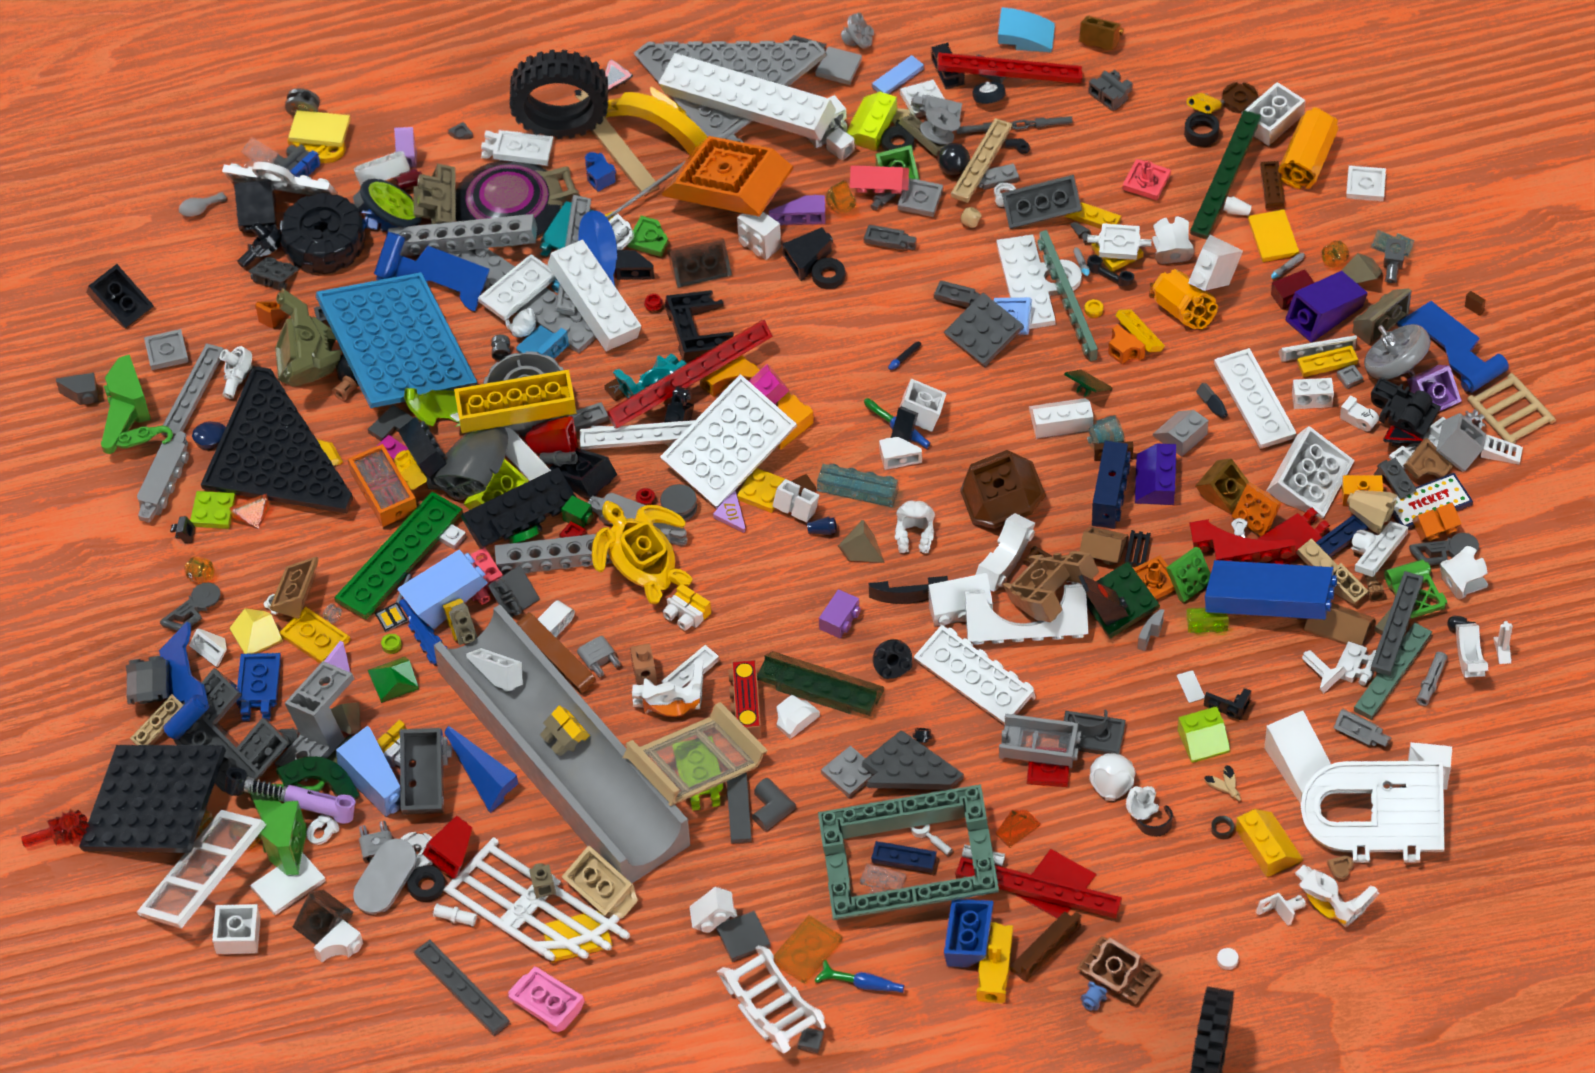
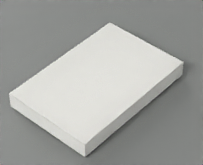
M302 852L299 874L286 875L276 867L251 884V889L276 916L326 882V880Z

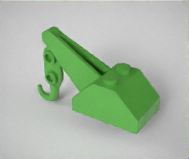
M130 354L119 357L105 376L107 385L104 386L110 407L101 441L103 452L111 454L115 452L117 447L126 449L146 443L160 433H167L168 436L162 441V444L168 443L173 437V432L167 426H143L129 431L135 421L141 423L151 420Z
M317 779L319 783L315 786H304L299 783L293 786L319 792L324 787L325 782ZM276 784V786L281 785V787H284L283 784ZM256 792L254 794L250 793L261 820L266 824L258 834L259 838L263 841L264 853H267L269 861L284 874H299L307 834V826L299 802L286 801L282 804L278 801V798L274 800L273 797L268 798L267 795L263 797L262 794L257 795Z

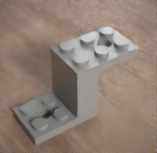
M322 661L285 702L300 736L275 762L277 768L302 757L317 756L328 758L345 739L331 712L330 706L355 679L352 673Z

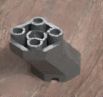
M161 656L149 657V661L145 662L141 659L129 660V665H126L127 703L129 705H135V702H140V704L163 701V699L167 700L170 697L168 660Z

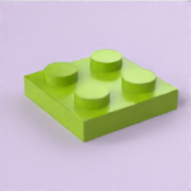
M197 491L190 521L195 527L229 529L236 500L235 493Z

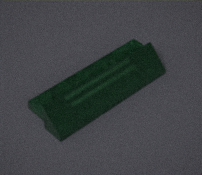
M774 651L764 655L765 660L757 674V680L776 686V691L794 695L795 697L848 714L856 711L870 716L874 705L878 704L884 691V686Z

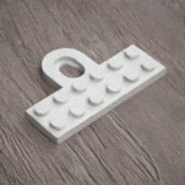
M255 162L253 167L249 166L248 169L231 163L230 165H224L222 171L233 183L271 180L275 190L309 196L316 195V193L338 195L337 191L326 179L311 180L310 177L304 175L294 177L288 169L272 163Z
M1026 235L996 240L1010 298L1031 297L1032 299L1029 329L1055 325L1056 320L1049 296L1059 295L1056 289L1057 283H1051L1045 279V276L1050 274L1049 265L1046 266L1045 262L1040 263L1034 236ZM1060 260L1074 291L1081 284V270L1072 261Z

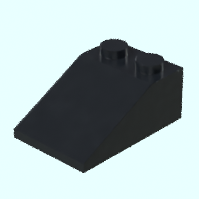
M118 264L91 283L86 291L92 300L124 329L154 307Z
M578 448L575 451L578 457L576 464L552 465L549 468L553 470L558 467L571 489L578 495L587 498L596 496L604 486L610 484L612 479L617 476L607 456Z

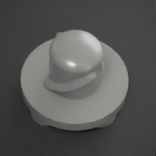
M858 12L849 16L848 28L844 27V30L841 31L843 42L852 47L857 44L861 48H867L872 44L874 30L870 25H867L863 15Z

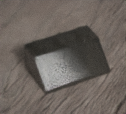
M720 237L667 250L677 288L732 275L724 238Z

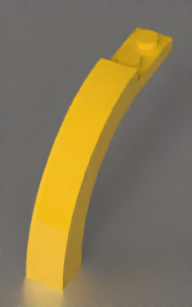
M625 92L621 98L608 100L606 117L629 115L646 119L670 133L686 149L689 155H691L696 146L708 137L689 117L670 104L655 97L641 93Z

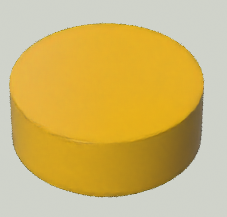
M1092 299L1086 302L1084 311L1088 317L1098 318L1103 314L1104 306L1101 301Z

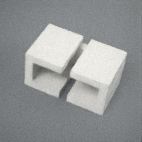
M785 479L776 490L772 507L787 514L791 512L792 516L807 523L816 512L820 495L804 488L800 497L801 486Z

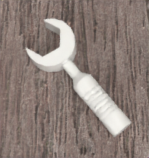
M929 824L925 825L923 829L911 827V832L915 837L924 838L927 836L930 838L931 843L947 856L952 853V848L937 836L929 833Z

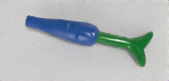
M866 398L864 400L865 406L889 422L893 430L896 416H892L873 400ZM914 428L911 440L927 449L931 442L926 440Z
M826 960L823 962V971L815 978V983L836 979L854 983L857 988L864 990L903 993L905 989L903 984H898L870 973L858 972L854 975L834 971Z

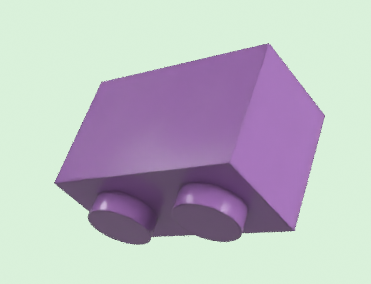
M838 589L819 617V629L841 638L844 632L847 633L849 631L852 620L860 614L859 598Z

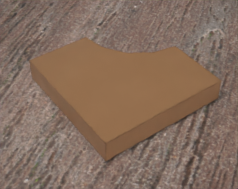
M1425 438L1403 466L1416 479L1425 474L1434 475L1439 479L1446 476L1453 467V464L1436 451L1437 447L1428 438Z

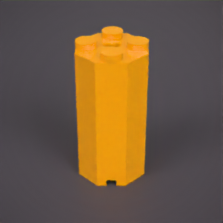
M1314 107L1312 110H1307L1300 118L1278 169L1279 174H1282L1281 179L1284 183L1295 189H1300L1301 186H1306L1305 189H1310L1313 186L1339 129L1337 126L1338 120L1335 117Z

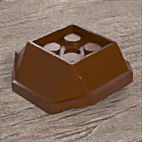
M1009 450L972 463L960 489L972 524L994 529L1003 526L1006 519L1014 513L1022 517L1033 514L1039 503L1046 497L1033 462Z

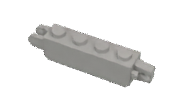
M182 431L177 432L172 441L161 444L138 492L137 499L140 506L138 517L140 521L150 523L155 515H161L162 510L167 507L169 495L174 492L177 478L181 477L182 468L189 459V453L187 452L188 441L186 440V434Z
M614 493L606 494L605 498L592 496L588 501L592 505V511L598 514L599 520L605 524H610L602 515V507L605 501H611L619 505L624 511L626 519H635L637 510L640 507L646 506ZM653 523L654 526L664 533L670 543L679 546L687 544V532L684 528L663 523Z

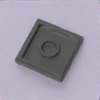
M755 911L723 922L716 927L732 962L757 953L755 949L757 946L771 947Z

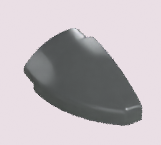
M505 427L466 433L444 456L447 464L438 470L434 477V482L456 500H463L485 491L493 477V473L499 472L505 458L508 446V434Z

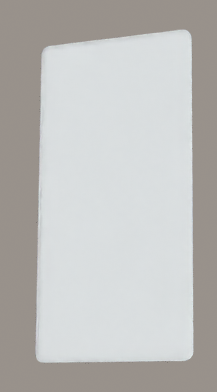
M1193 670L1177 675L1189 703L1204 699V693Z

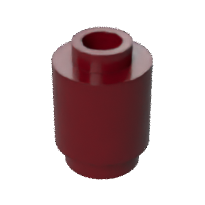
M413 169L400 173L399 176L395 177L397 186L404 191L414 189V186L418 187L419 174H422L421 171Z

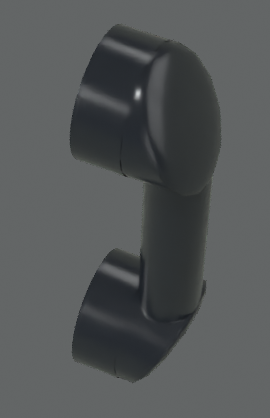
M1098 255L1088 257L1087 266L1092 273L1101 274L1118 283V286L1121 287L1129 286L1134 282V274L1132 272L1122 271L1117 275L1102 267L1103 259Z

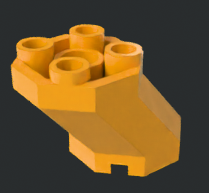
M1177 269L1171 270V273L1168 274L1166 272L1160 274L1152 286L1155 293L1154 300L1178 318L1184 325L1192 329L1206 328L1217 314L1218 305L1216 304L1215 297L1208 291L1189 284L1190 278L1188 275Z

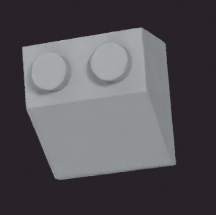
M1195 410L1178 411L1153 433V437L1163 444H1176V453L1183 457L1208 434V419Z

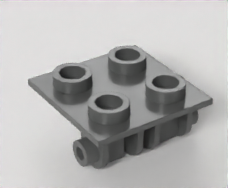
M266 257L250 269L248 273H251L253 282L264 286L268 285V287L273 286L274 289L281 291L282 288H287L285 280L297 272L299 268L290 263H283L275 258Z
M520 565L487 585L497 603L511 617L520 614L522 610L540 599Z

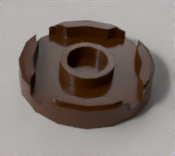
M1238 82L1231 83L1225 87L1222 93L1224 106L1235 113H1242L1258 99V92L1254 86L1244 82L1242 84H1238Z

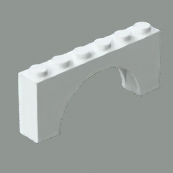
M1082 584L1064 585V594L1060 602L1063 610L1052 622L1039 620L1032 623H1015L1008 621L991 609L986 599L985 590L964 591L967 640L972 642L973 645L984 644V641L992 640V643H1003L1005 639H1012V642H1022L1024 638H1032V641L1044 640V637H1052V639L1058 640L1064 639V636L1072 635V638H1083L1084 634H1088L1087 599Z

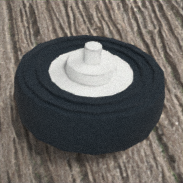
M986 82L974 87L972 93L975 102L988 104L1002 100L1006 92L1002 83Z

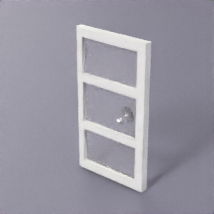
M220 810L196 839L191 853H185L139 908L137 914L144 918L182 928L266 824L260 819Z

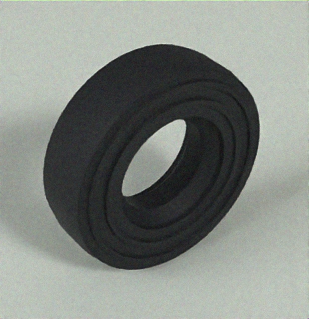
M903 126L890 127L882 135V148L884 151L911 145L913 149L914 136ZM895 137H901L905 142L901 145H894L891 143V140Z
M823 258L817 261L812 268V279L820 288L833 289L840 286L845 280V267L837 259ZM826 269H832L836 272L835 276L831 278L823 277L821 273Z
M421 866L413 870L407 881L409 893L414 899L421 902H430L442 895L445 888V879L441 871L436 867ZM423 878H431L434 881L433 887L428 890L421 889L418 883Z

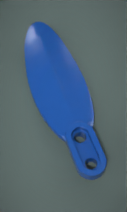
M590 211L580 221L578 238L579 241L584 240L615 286L613 275L616 270L617 245L614 231L603 213Z

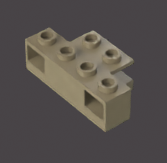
M437 164L432 176L419 174L418 187L414 186L413 216L431 219V224L455 222V167Z

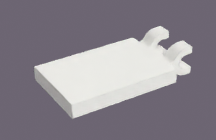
M499 130V133L485 131L484 138L488 139L482 142L481 150L486 151H482L481 158H490L493 155V159L548 165L553 145L552 136Z

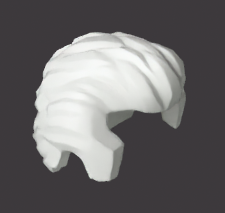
M531 308L522 310L513 318L512 324H510L509 320H506V327L512 332L514 337L529 336L536 327L534 311Z
M1136 786L1128 794L1126 808L1129 814L1137 820L1148 819L1152 814L1157 813L1159 809L1158 804L1153 803L1156 791L1152 786L1144 788Z

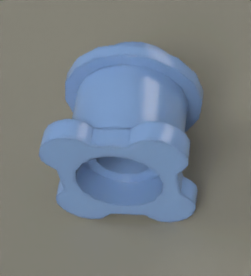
M1089 982L1088 991L1080 999L1086 1009L1098 1010L1100 1002L1107 999V990L1093 982Z

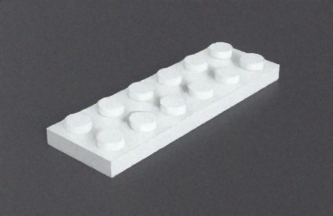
M1250 348L1214 359L1216 369L1260 449L1296 438L1297 433Z

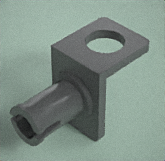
M1387 239L1383 265L1387 267L1385 278L1387 283H1397L1398 269H1402L1405 240ZM1398 244L1401 250L1398 253H1392L1390 246Z

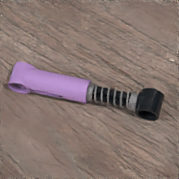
M233 767L227 770L225 791L229 795L240 796L244 792L252 794L256 792L257 795L262 794L263 797L267 795L268 798L273 797L274 800L278 798L279 801L284 803L286 801H298L301 809L332 816L339 823L345 824L353 820L355 799L352 796H333L293 785L288 787L276 786V783L271 785V782L267 784L265 781L260 782V779L255 781L242 768Z

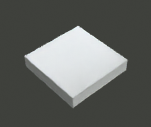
M1349 166L1346 199L1384 201L1386 168Z

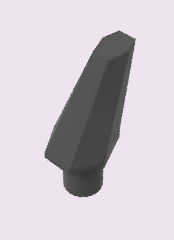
M887 192L874 196V202L870 206L871 209L876 211L879 206L883 207V205L896 197L897 194Z
M1077 222L1071 223L1070 225L1079 238L1083 240V243L1089 244L1087 243L1088 235L1092 234L1091 231Z

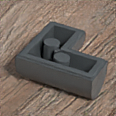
M765 778L757 784L754 794L765 805L752 814V819L766 832L797 809V806L769 778Z

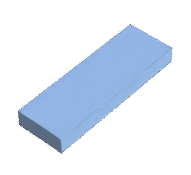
M911 55L874 81L872 88L877 92L890 94L924 70V64Z

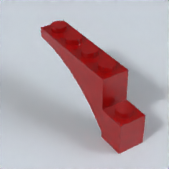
M1209 519L1189 522L1193 547L1200 548L1201 552L1214 549L1216 560L1269 562L1273 559H1287L1296 555L1294 539H1250L1226 532L1211 524Z

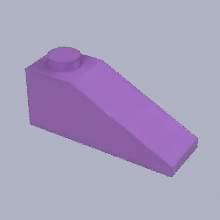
M806 195L769 210V216L779 222L780 225L825 224V195Z

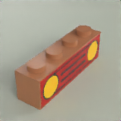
M756 660L732 661V669L728 670L729 682L733 681V686H729L730 698H734V703H730L731 713L735 715L755 738H761Z

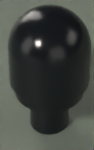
M1451 616L1447 621V626L1451 631L1456 632L1455 625L1476 622L1467 621V618L1463 616Z

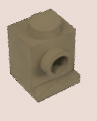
M538 863L532 869H529L536 899L556 894L549 865Z

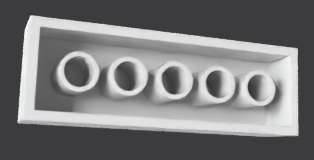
M584 240L551 252L548 267L605 351L638 338L641 324Z

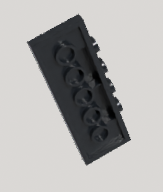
M557 467L463 513L460 517L481 550L501 539H504V541L508 540L515 532L529 529L533 523L538 525L544 522L546 517L550 515L552 517L557 516L562 512V507L570 497H576V495Z

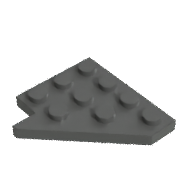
M902 730L862 761V767L874 775L867 780L866 787L950 790L963 780L964 776L961 771Z

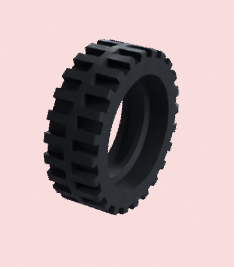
M549 50V53L544 54L542 51L538 52L535 57L530 55L526 57V62L521 61L518 64V69L514 68L512 72L509 103L511 114L513 117L516 116L515 121L518 124L523 123V128L527 131L529 129L533 130L535 135L556 136L557 139H563L564 136L575 138L576 134L585 135L587 130L593 131L596 129V123L600 125L603 122V117L607 115L608 77H605L604 69H599V64L596 61L592 63L590 57H581L580 53L575 51L572 54L567 53V50H562V52ZM561 83L578 87L589 96L575 104L557 106L543 103L529 93L543 85Z

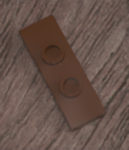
M1279 161L1260 162L1265 208H1284L1281 174L1278 172Z

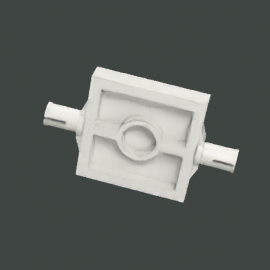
M1102 223V231L1099 236L1088 235L1087 243H1098L1100 248L1099 257L1137 260V251L1140 246L1151 247L1152 239H1141L1139 234L1140 226Z

